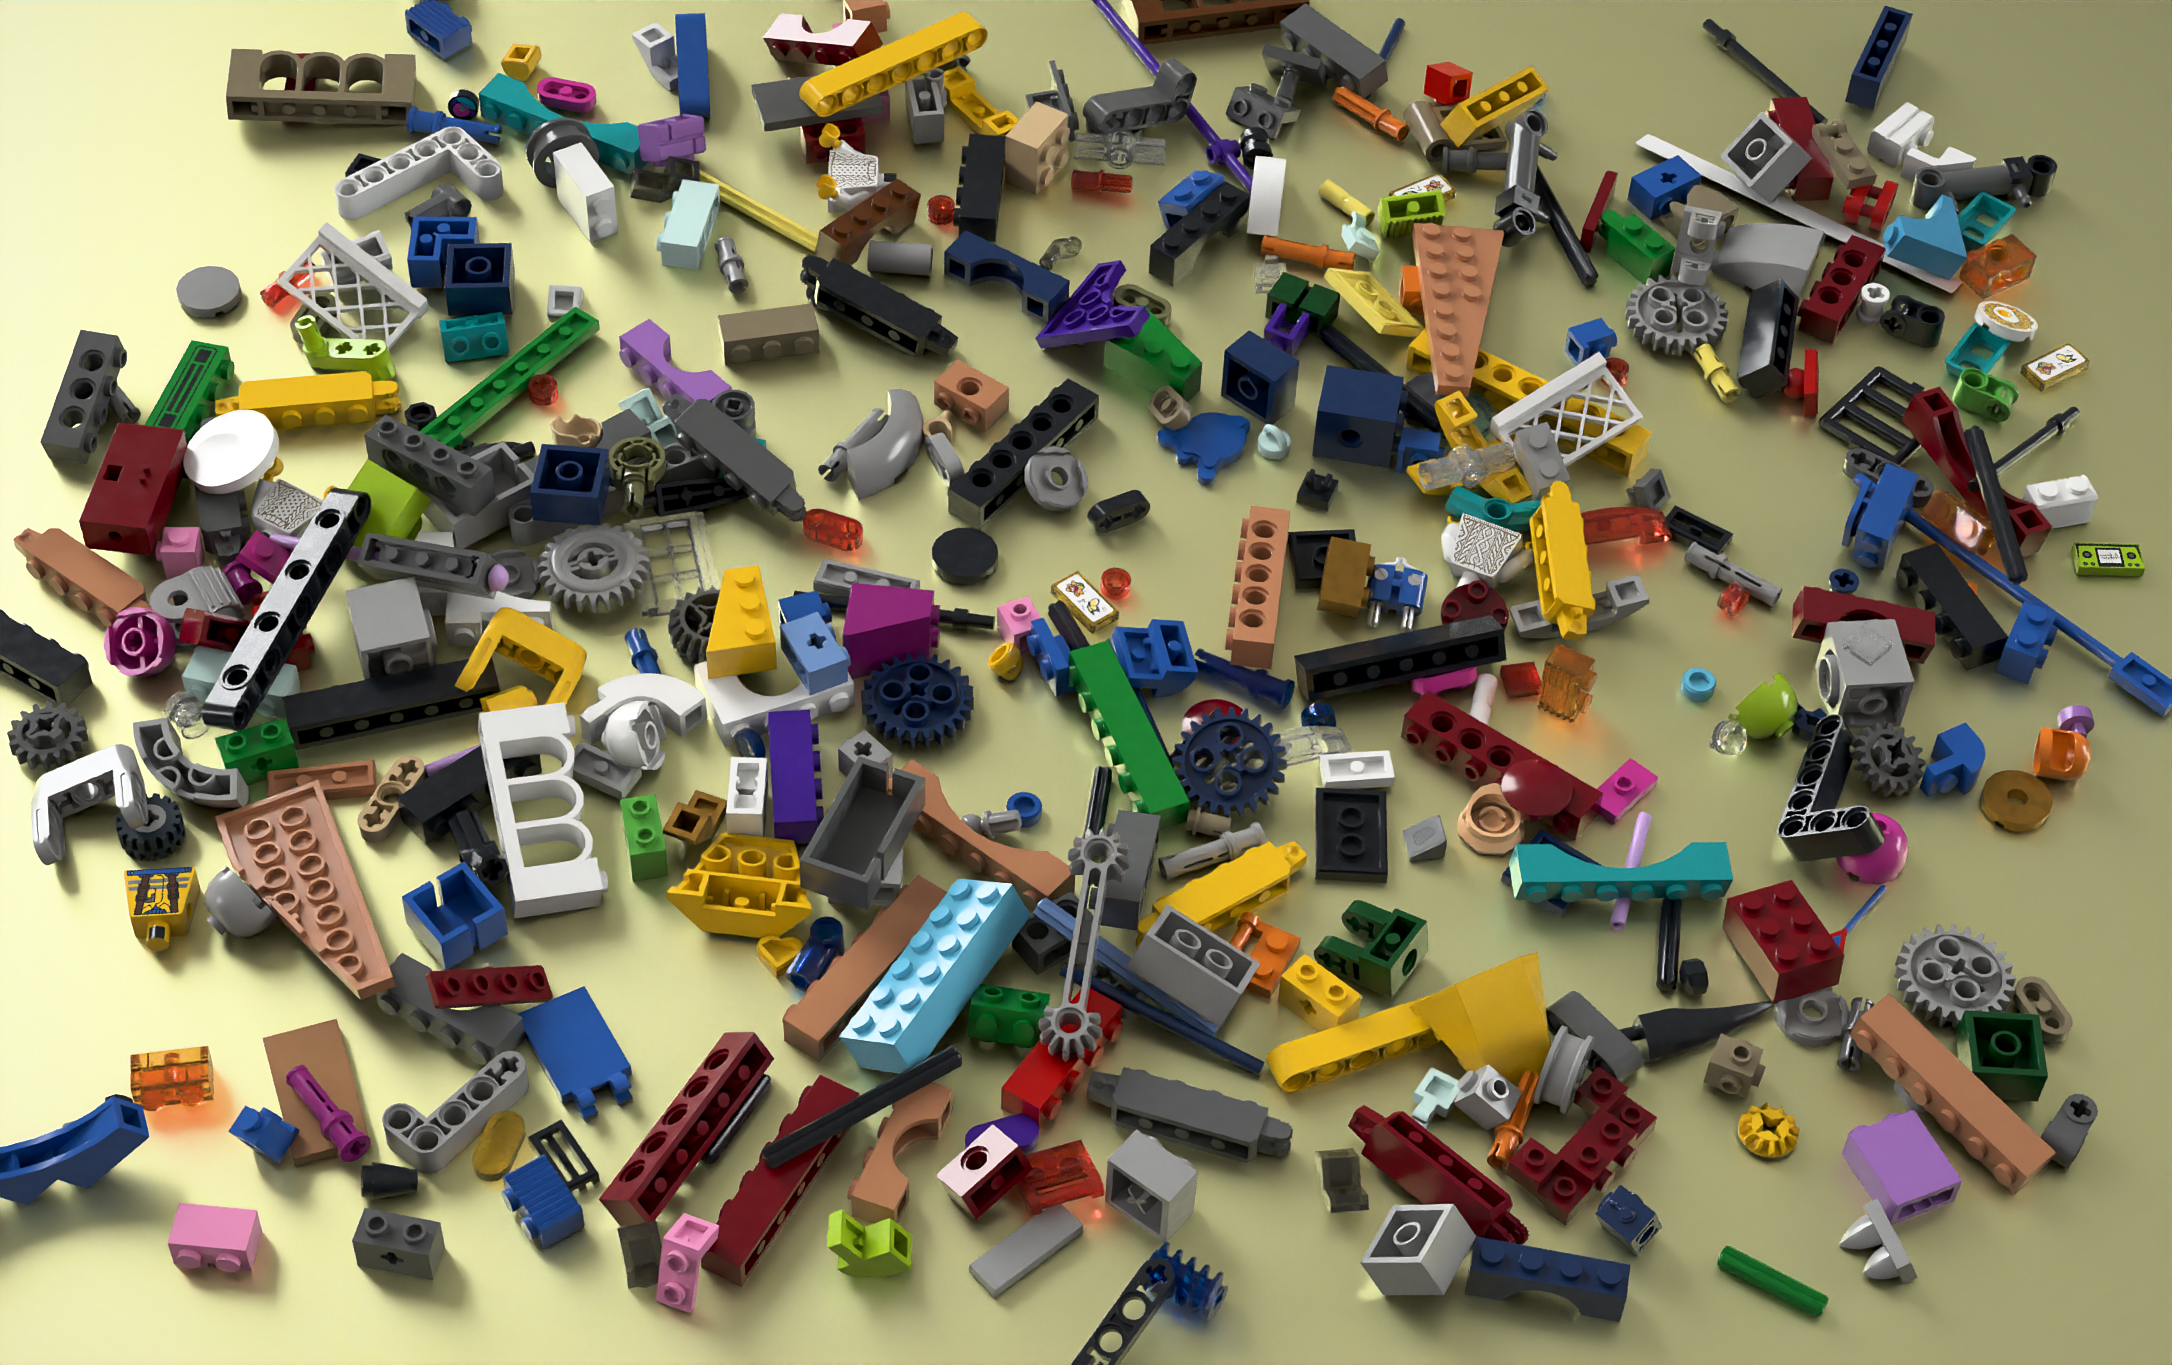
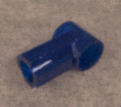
M828 916L821 917L812 923L810 937L786 971L787 980L795 988L807 992L808 987L813 981L820 980L826 974L832 961L837 956L844 955L843 928L840 921Z

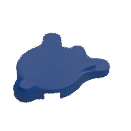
M1217 412L1202 413L1191 418L1188 425L1182 429L1171 431L1168 428L1161 429L1157 434V442L1162 447L1174 450L1176 460L1180 465L1197 464V480L1202 484L1210 485L1214 482L1216 474L1221 467L1233 463L1244 453L1246 435L1250 430V422L1242 416H1230Z

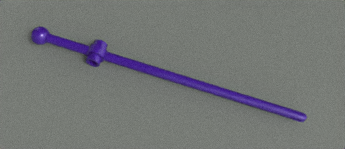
M1092 0L1156 78L1160 64L1107 0ZM1190 102L1185 115L1210 144L1206 148V157L1209 163L1226 164L1251 195L1253 178L1237 159L1241 155L1240 144L1237 140H1221Z

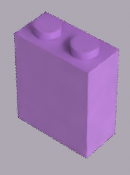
M1914 1109L1902 1114L1892 1113L1881 1122L1870 1126L1860 1125L1850 1131L1847 1136L1842 1156L1872 1201L1878 1198L1891 1225L1955 1201L1962 1179Z

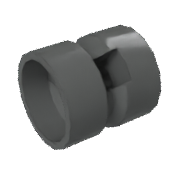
M727 390L718 394L713 400V405L749 435L756 438L755 402L752 396L741 390Z

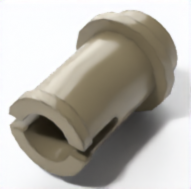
M1200 807L1197 810L1190 809L1186 830L1192 831V835L1199 832L1220 837L1224 832L1229 831L1232 818L1202 812Z

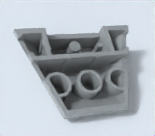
M1757 223L1738 225L1729 228L1719 251L1717 268L1712 270V272L1742 289L1751 288L1753 290H1757L1782 278L1799 297L1800 302L1803 288L1814 261L1818 258L1826 234L1824 231L1790 224Z

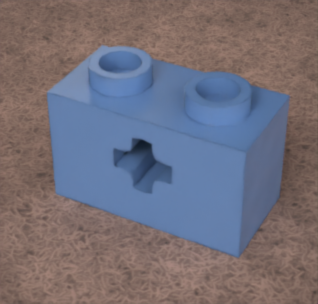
M818 612L780 625L781 649L809 695L848 682V667L851 666L848 651L844 646L839 647L833 627L830 623L825 624Z

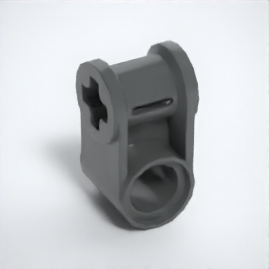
M2083 1094L2069 1096L2053 1121L2049 1122L2041 1135V1138L2056 1152L2052 1160L2068 1169L2083 1146L2089 1129L2098 1113L2097 1105L2088 1096Z

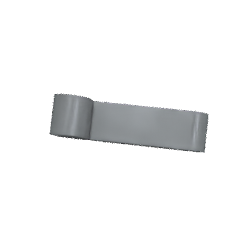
M516 1051L500 1053L427 1118L406 1103L391 1105L384 1111L382 1116L388 1147L424 1174L439 1172L527 1093L529 1079L525 1058Z

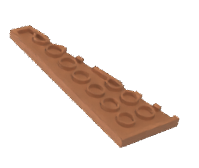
M1434 223L1413 224L1412 239L1416 266L1418 267L1420 292L1436 395L1449 396L1460 391L1464 397H1468L1503 241V230L1436 225Z

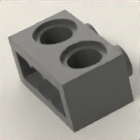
M1072 891L1060 898L1056 897L1050 900L1076 918L1079 899ZM1086 908L1085 920L1090 922L1093 921V915ZM1033 913L1012 940L1013 949L1036 975L1068 958L1072 942L1035 917Z

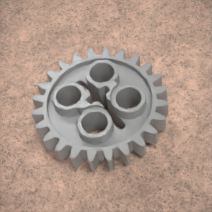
M1674 274L1671 275L1670 280H1666L1662 275H1659L1658 282L1647 278L1646 285L1638 283L1637 290H1631L1630 298L1627 299L1625 320H1628L1627 328L1634 329L1633 336H1643V345L1652 342L1654 344V351L1663 347L1667 355L1672 349L1676 350L1678 356H1682L1683 350H1687L1693 355L1695 349L1699 346L1710 344L1712 347H1715L1716 341L1722 340L1728 322V310L1724 309L1725 301H1718L1720 295L1718 292L1710 294V285L1701 288L1678 281ZM1675 298L1677 299L1678 304L1677 310L1674 306ZM1676 320L1677 323H1679L1678 332L1676 331L1675 326Z
M1937 924L1934 934L1925 927L1920 936L1913 933L1909 943H1903L1895 962L1897 967L1894 978L1899 979L1896 989L1905 991L1902 1000L1904 1002H1915L1912 1010L1914 1013L1924 1010L1927 1012L1925 1015L1926 1021L1931 1020L1935 1016L1939 1018V1027H1943L1946 1021H1952L1954 1029L1958 1030L1965 1010L2006 1012L2015 992L2013 985L2016 976L2011 974L2013 964L2004 963L2007 955L2006 952H1994L1997 942L1993 941L1988 944L1983 942V933L1974 938L1971 936L1969 927H1966L1963 933H1958L1955 924H1952L1949 932H1945L1942 926Z

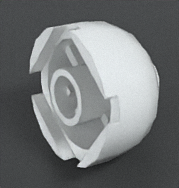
M648 700L627 703L611 714L602 733L603 747L615 762L624 766L641 768V771L657 770L661 767L666 751L659 752L660 740H666V730L662 715L656 705H648L650 702Z

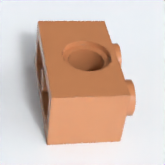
M956 360L934 381V404L943 411L950 410L953 415L964 420L967 424L987 432L1009 410V387Z

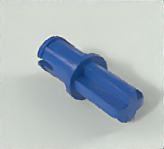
M637 628L628 631L624 639L632 654L631 663L633 667L638 669L640 674H661L657 664L658 654L655 649L651 648L645 630L640 628L639 633Z

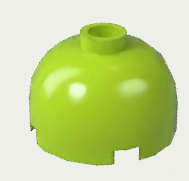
M1781 673L1772 676L1777 682L1770 686L1763 682L1735 707L1739 712L1738 715L1730 713L1728 719L1746 736L1753 739H1766L1775 734L1778 738H1781L1793 728L1794 723L1791 719L1797 712L1798 699L1795 690Z

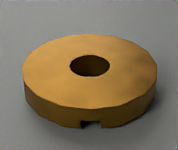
M2005 770L1993 774L1986 780L1980 796L1981 808L1988 819L1994 823L1997 820L1999 823L2004 824L2005 829L2017 832L2038 829L2048 818L2053 805L2051 793L2046 785L2034 775L2018 770ZM2011 797L2018 798V799H2020L2024 804H2023V805L2013 804L2012 802L2009 801L2008 798H2011Z

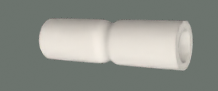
M1481 674L1478 676L1472 699L1473 704L1469 715L1486 725L1489 722L1498 683L1496 677L1491 674Z

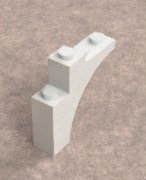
M418 532V541L455 547L453 532ZM417 586L422 608L428 607L431 616L446 615L445 627L448 646L477 645L497 610L502 607L515 609L553 630L551 601L523 599L499 591L496 592L493 600Z

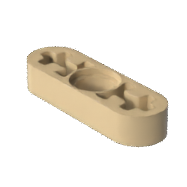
M406 755L397 759L358 815L359 833L365 841L371 843L384 841L390 836L400 821L398 802L388 804L382 800L389 794L401 795L426 780L424 762L419 757Z

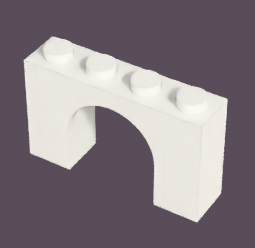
M707 661L694 665L696 689L706 696L707 712L724 747L735 744L737 741L742 743L739 737L745 742L748 739L769 733L768 712L810 710V717L813 720L855 706L854 682L849 673L848 682L813 695H809L801 682L798 687L788 693L777 696H764L753 693L745 688L737 675L708 679Z

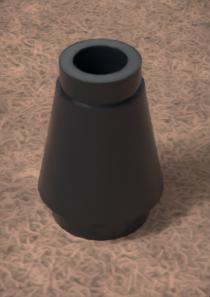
M378 1162L362 1166L361 1197H371L372 1201L408 1194L409 1192H417V1169Z

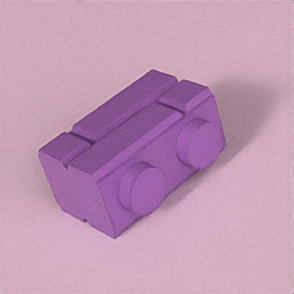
M683 114L642 123L637 126L638 138L641 141V144H639L640 158L643 161L653 162L654 167L671 166L673 159H676L678 162L695 160V154L706 151L705 136H703L705 132L704 119L701 116Z

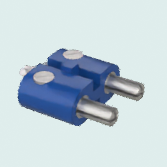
M1397 557L1395 562L1374 564L1372 576H1368L1366 587L1370 588L1366 606L1369 609L1367 624L1372 626L1374 611L1376 612L1373 627H1376L1379 623L1380 613H1388V609L1397 610L1396 615H1402L1400 629L1405 632L1407 617H1409L1407 632H1411L1414 617L1422 613L1428 581L1427 574L1408 565L1406 559ZM1400 563L1404 567L1403 572L1395 570V567Z

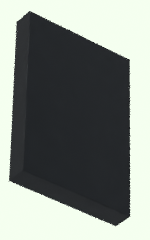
M1316 788L1315 879L1387 883L1386 791Z

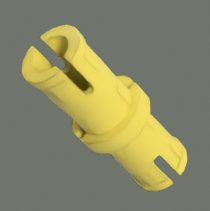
M1710 344L1699 346L1696 349L1698 352L1694 351L1693 356L1702 367L1704 378L1708 384L1712 383L1724 403L1736 400L1738 398L1737 395H1740L1741 391L1729 375L1730 369L1726 363H1722Z

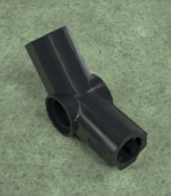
M468 809L456 813L448 821V827L459 850L460 862L465 861L476 876L491 887L503 883V878L509 871L506 859L501 856L494 840L490 841L478 813L471 812Z

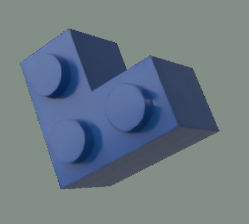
M413 216L407 257L412 288H443L448 244H479L477 217Z

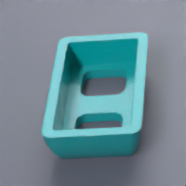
M1980 192L1957 216L1964 245L1976 252L1980 251L2013 217L2016 208L1986 192ZM1985 214L1998 222L1993 227H1989L1976 219L1980 215ZM1971 230L1983 238L1980 240L1964 231Z
M1973 323L1946 357V372L1959 379L1961 372L1966 369L1961 367L1960 364L1966 363L1988 374L2012 341L1991 334L1988 331L1989 327ZM1979 345L1992 351L1993 354L1989 359H1984L1972 353L1971 350Z

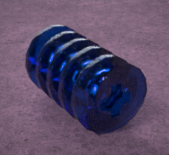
M1166 1241L1152 1254L1150 1259L1162 1258L1172 1265L1176 1276V1284L1167 1299L1175 1295V1303L1177 1305L1184 1306L1188 1303V1310L1195 1314L1202 1310V1318L1206 1321L1211 1320L1220 1309L1228 1292V1285H1222L1224 1273L1220 1271L1212 1279L1209 1278L1211 1268L1209 1264L1196 1271L1197 1258L1193 1256L1186 1264L1182 1263L1184 1251L1181 1249L1177 1250L1172 1257L1169 1256L1170 1243ZM1163 1269L1158 1273L1151 1271L1148 1274L1151 1279V1284L1148 1287L1150 1290L1155 1283L1160 1282L1164 1284L1167 1281L1164 1277Z

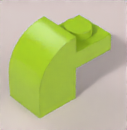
M842 1209L829 1214L827 1243L828 1248L838 1255L837 1270L857 1278H885L912 1268V1235L893 1219L888 1218L864 1227Z

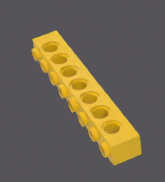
M1426 327L1409 345L1406 368L1419 375L1433 373ZM1479 348L1470 391L1466 398L1496 413H1500L1549 382ZM1570 398L1565 401L1564 410L1583 414L1585 400ZM1589 402L1586 415L1605 418L1607 410ZM1560 404L1559 406L1555 407L1554 409H1559V410H1560L1561 404ZM1610 412L1609 419L1622 422L1626 420ZM1544 414L1538 418L1537 425L1548 422L1550 429L1556 430L1558 416ZM1562 417L1560 431L1579 435L1581 421ZM1534 421L1529 423L1528 425L1533 426ZM1585 422L1582 436L1597 438L1602 435L1604 425ZM1635 424L1585 456L1629 477L1647 455L1652 432ZM1608 426L1607 431L1612 429L1613 427ZM1558 438V443L1576 451V441ZM1581 443L1580 448L1586 445V443Z

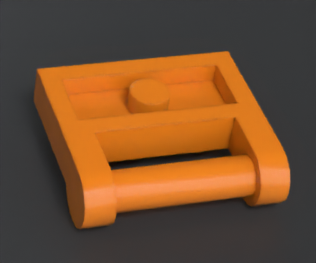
M1244 912L1237 922L1238 929L1229 944L1241 951L1250 936L1259 939L1250 957L1261 964L1245 989L1270 999L1280 982L1281 975L1287 970L1297 953L1301 938L1262 922L1253 913Z

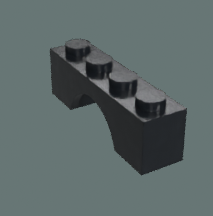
M1227 181L1150 245L1149 273L1172 287L1175 286L1192 271L1199 252L1214 234L1220 232L1230 238L1248 223L1251 195Z

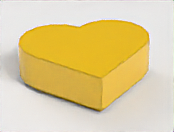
M767 935L762 937L757 943V957L777 979L803 962L805 958L804 944L795 937L781 939L775 935Z

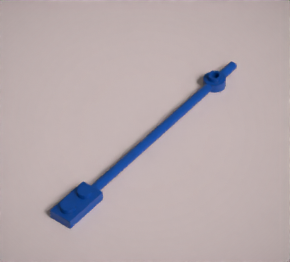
M1858 473L1853 479V484L1861 488L1865 478L1868 477ZM1872 481L1871 490H1872L1873 488H1876V485H1877V484H1876L1875 482H1873V481ZM1911 505L1905 519L1909 524L2022 604L2026 601L2057 612L2020 585H2013L2005 574L1911 509ZM2057 612L2053 626L2058 627L2061 632L2111 666L2109 679L2163 717L2172 710V680L2133 652L2123 659Z

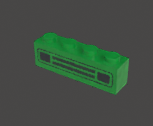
M191 340L147 419L145 426L184 430L188 446V442L200 430V422L210 417L215 401L221 399L223 387L227 380H231L233 377L235 365L231 361L229 348Z

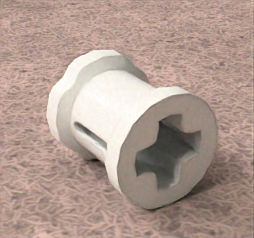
M1870 283L1862 288V303L1856 310L1858 320L1867 325L1880 323V318L1884 313V304L1888 302L1890 292L1885 286L1878 283Z

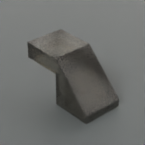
M669 156L663 174L633 168L630 175L631 198L657 203L672 199L674 191H679L683 179L700 182L699 161Z
M1353 1148L1315 1151L1323 1201L1330 1213L1369 1210L1368 1194L1361 1187L1360 1157Z

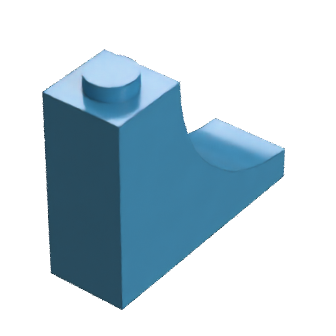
M1942 194L1926 214V219H1915L1899 215L1893 224L1889 225L1884 231L1883 241L1887 257L1951 279L1967 259V254L1953 198Z

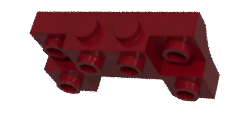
M1597 1067L1577 1088L1573 1103L1592 1115V1117L1557 1154H1554L1531 1137L1508 1161L1506 1175L1534 1195L1548 1213L1565 1226L1597 1191L1603 1193L1610 1186L1615 1176L1614 1173L1619 1167L1623 1169L1628 1167L1637 1153L1636 1149L1654 1130L1657 1120L1655 1115L1627 1097L1629 1087L1600 1067Z

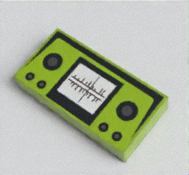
M2074 542L2071 549L2077 575L2143 576L2145 570L2139 544Z

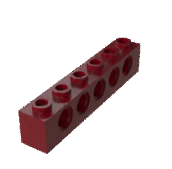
M1428 690L1404 715L1401 738L1482 786L1492 783L1501 785L1505 772L1512 765L1520 761L1529 759L1548 761ZM1565 771L1571 780L1573 788L1570 804L1559 813L1542 817L1540 820L1553 827L1558 833L1565 834L1576 841L1598 816L1603 793Z
M725 1032L599 1198V1201L620 1226L651 1227L775 1058L755 1032Z

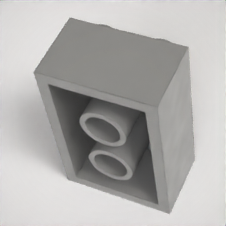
M1167 904L1145 935L1126 968L1134 972L1140 980L1151 983L1164 991L1171 1000L1182 1003L1197 1012L1198 1016L1204 1021L1214 1023L1221 1028L1261 963Z

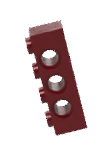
M1851 235L1845 245L1840 244L1833 259L1834 263H1827L1822 274V281L1816 280L1809 295L1810 299H1804L1799 307L1797 316L1801 317L1798 330L1833 344L1862 300V288L1867 284L1873 283L1880 272L1886 251L1885 247Z

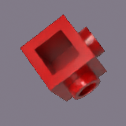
M1451 62L1427 65L1423 94L1435 99V103L1441 105L1463 102L1470 97L1473 72Z

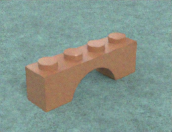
M931 1082L892 1104L893 1111L890 1118L884 1117L879 1126L877 1134L879 1140L875 1148L869 1147L865 1154L862 1165L864 1170L860 1178L854 1177L850 1184L847 1198L851 1200L853 1217L873 1224L888 1218L899 1223L909 1202V1179L900 1172L895 1161L899 1154L908 1146L924 1140L939 1139L953 1110V1089Z

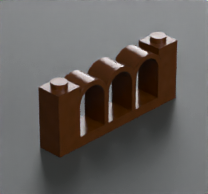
M1122 0L1133 33L1143 45L1280 28V22L1305 3L1307 5L1310 4L1309 0H1257L1244 2V0H1226L1229 4L1205 7L1203 0H1179L1187 4L1189 9L1165 12L1161 2L1164 0Z

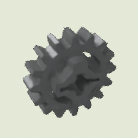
M48 701L46 707L42 709L37 704H34L33 712L31 713L22 710L20 712L22 720H12L13 730L7 731L12 755L17 757L20 765L28 761L31 770H34L38 764L43 765L44 771H48L51 764L62 767L63 760L65 759L72 762L75 761L74 752H84L83 742L88 741L84 717H79L76 708L68 711L66 703L63 702L57 708H53L52 702Z
M1876 722L1871 727L1867 726L1860 732L1851 744L1855 750L1850 754V757L1858 760L1853 769L1854 771L1863 772L1864 775L1860 779L1862 783L1868 780L1872 782V791H1876L1881 787L1883 788L1884 796H1889L1893 791L1897 796H1901L1905 791L1909 792L1924 775L1921 768L1926 765V761L1918 758L1923 749L1920 747L1914 748L1912 743L1916 738L1914 736L1906 738L1903 727L1894 731L1892 723L1888 722L1882 727L1879 722Z

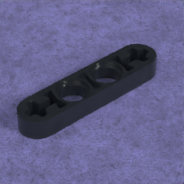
M1152 1258L1140 1267L1071 1365H1093L1096 1361L1094 1356L1090 1355L1093 1350L1103 1360L1108 1361V1365H1120L1176 1284L1174 1270L1167 1260ZM1163 1269V1274L1167 1281L1164 1284L1160 1282L1154 1284L1150 1293L1156 1298L1150 1301L1145 1293L1136 1289L1142 1286L1143 1290L1146 1291L1151 1284L1148 1274L1151 1271L1158 1273ZM1131 1300L1142 1301L1146 1306L1144 1315L1136 1320L1126 1318L1123 1314L1126 1303ZM1108 1332H1116L1122 1336V1345L1115 1352H1106L1100 1346L1102 1337Z

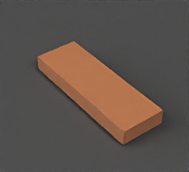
M375 760L267 771L268 797L315 780H319L326 800L371 796L377 789Z

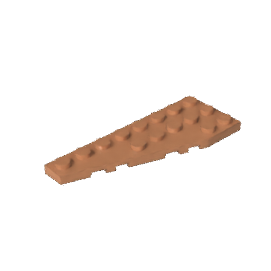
M319 780L215 817L234 873L360 1000L396 987Z

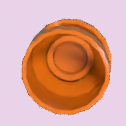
M2042 727L2035 746L2033 760L2034 775L2063 781L2080 779L2086 773L2090 764L2091 747L2089 741L2085 736L2077 732Z

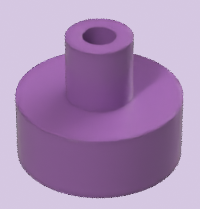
M2083 705L2069 706L2060 711L2057 716L2059 730L2077 732L2087 738L2086 734L2094 728L2092 712Z

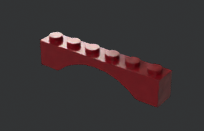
M1940 386L1914 394L1901 421L1995 538L1981 490L1977 493H1972L1967 488L1968 482L1976 477V473L1964 437L1958 409ZM2002 489L2022 557L2039 552L2052 525L2034 503L2021 500Z

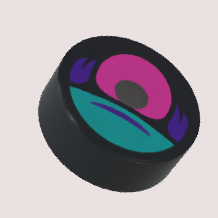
M460 89L450 95L448 111L454 118L471 120L477 115L479 99L473 92Z

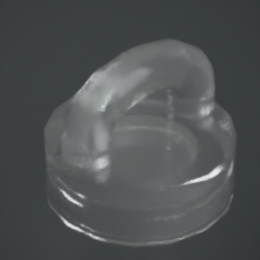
M1722 721L1714 728L1713 735L1708 744L1710 748L1716 749L1718 753L1723 755H1737L1742 752L1746 745L1747 733L1743 725L1737 721Z

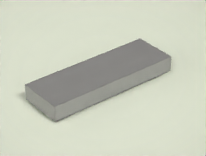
M825 558L813 582V590L841 597H850L852 583L920 589V580Z
M1057 1200L969 1265V1272L995 1298L1083 1233V1224Z

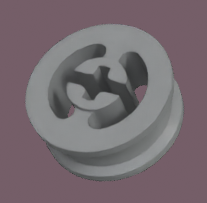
M1563 1025L1560 1027L1541 1071L1533 1103L1540 1105L1542 1101L1559 1106L1560 1113L1567 1115L1573 1104L1575 1092L1581 1085L1595 1037L1588 1035L1584 1040L1569 1034L1568 1027Z

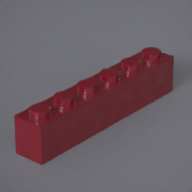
M819 1075L812 1087L809 1085L805 1087L799 1098L798 1107L793 1114L788 1113L784 1117L779 1128V1134L775 1140L767 1142L764 1147L859 1096V1093ZM851 1127L774 1169H770L766 1165L761 1151L758 1164L753 1171L748 1170L744 1174L739 1185V1191L733 1200L728 1199L723 1204L719 1213V1220L716 1225H719L718 1239L701 1258V1267L742 1287Z

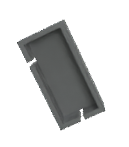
M858 756L800 859V887L868 910L881 887V880L884 881L925 806V778L895 768L892 773L891 796L888 795L889 766Z

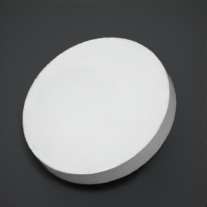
M238 410L223 414L204 425L189 442L183 459L185 472L193 484L206 493L226 494L240 490L260 478L271 466L279 448L278 434L270 421L259 412Z

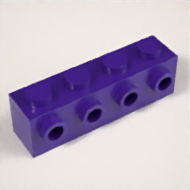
M810 710L768 712L774 837L794 840L795 844L810 843L824 818L823 806H816V800L823 799L822 779H814V772H821L820 751H813L812 745L819 744L818 723L811 724Z

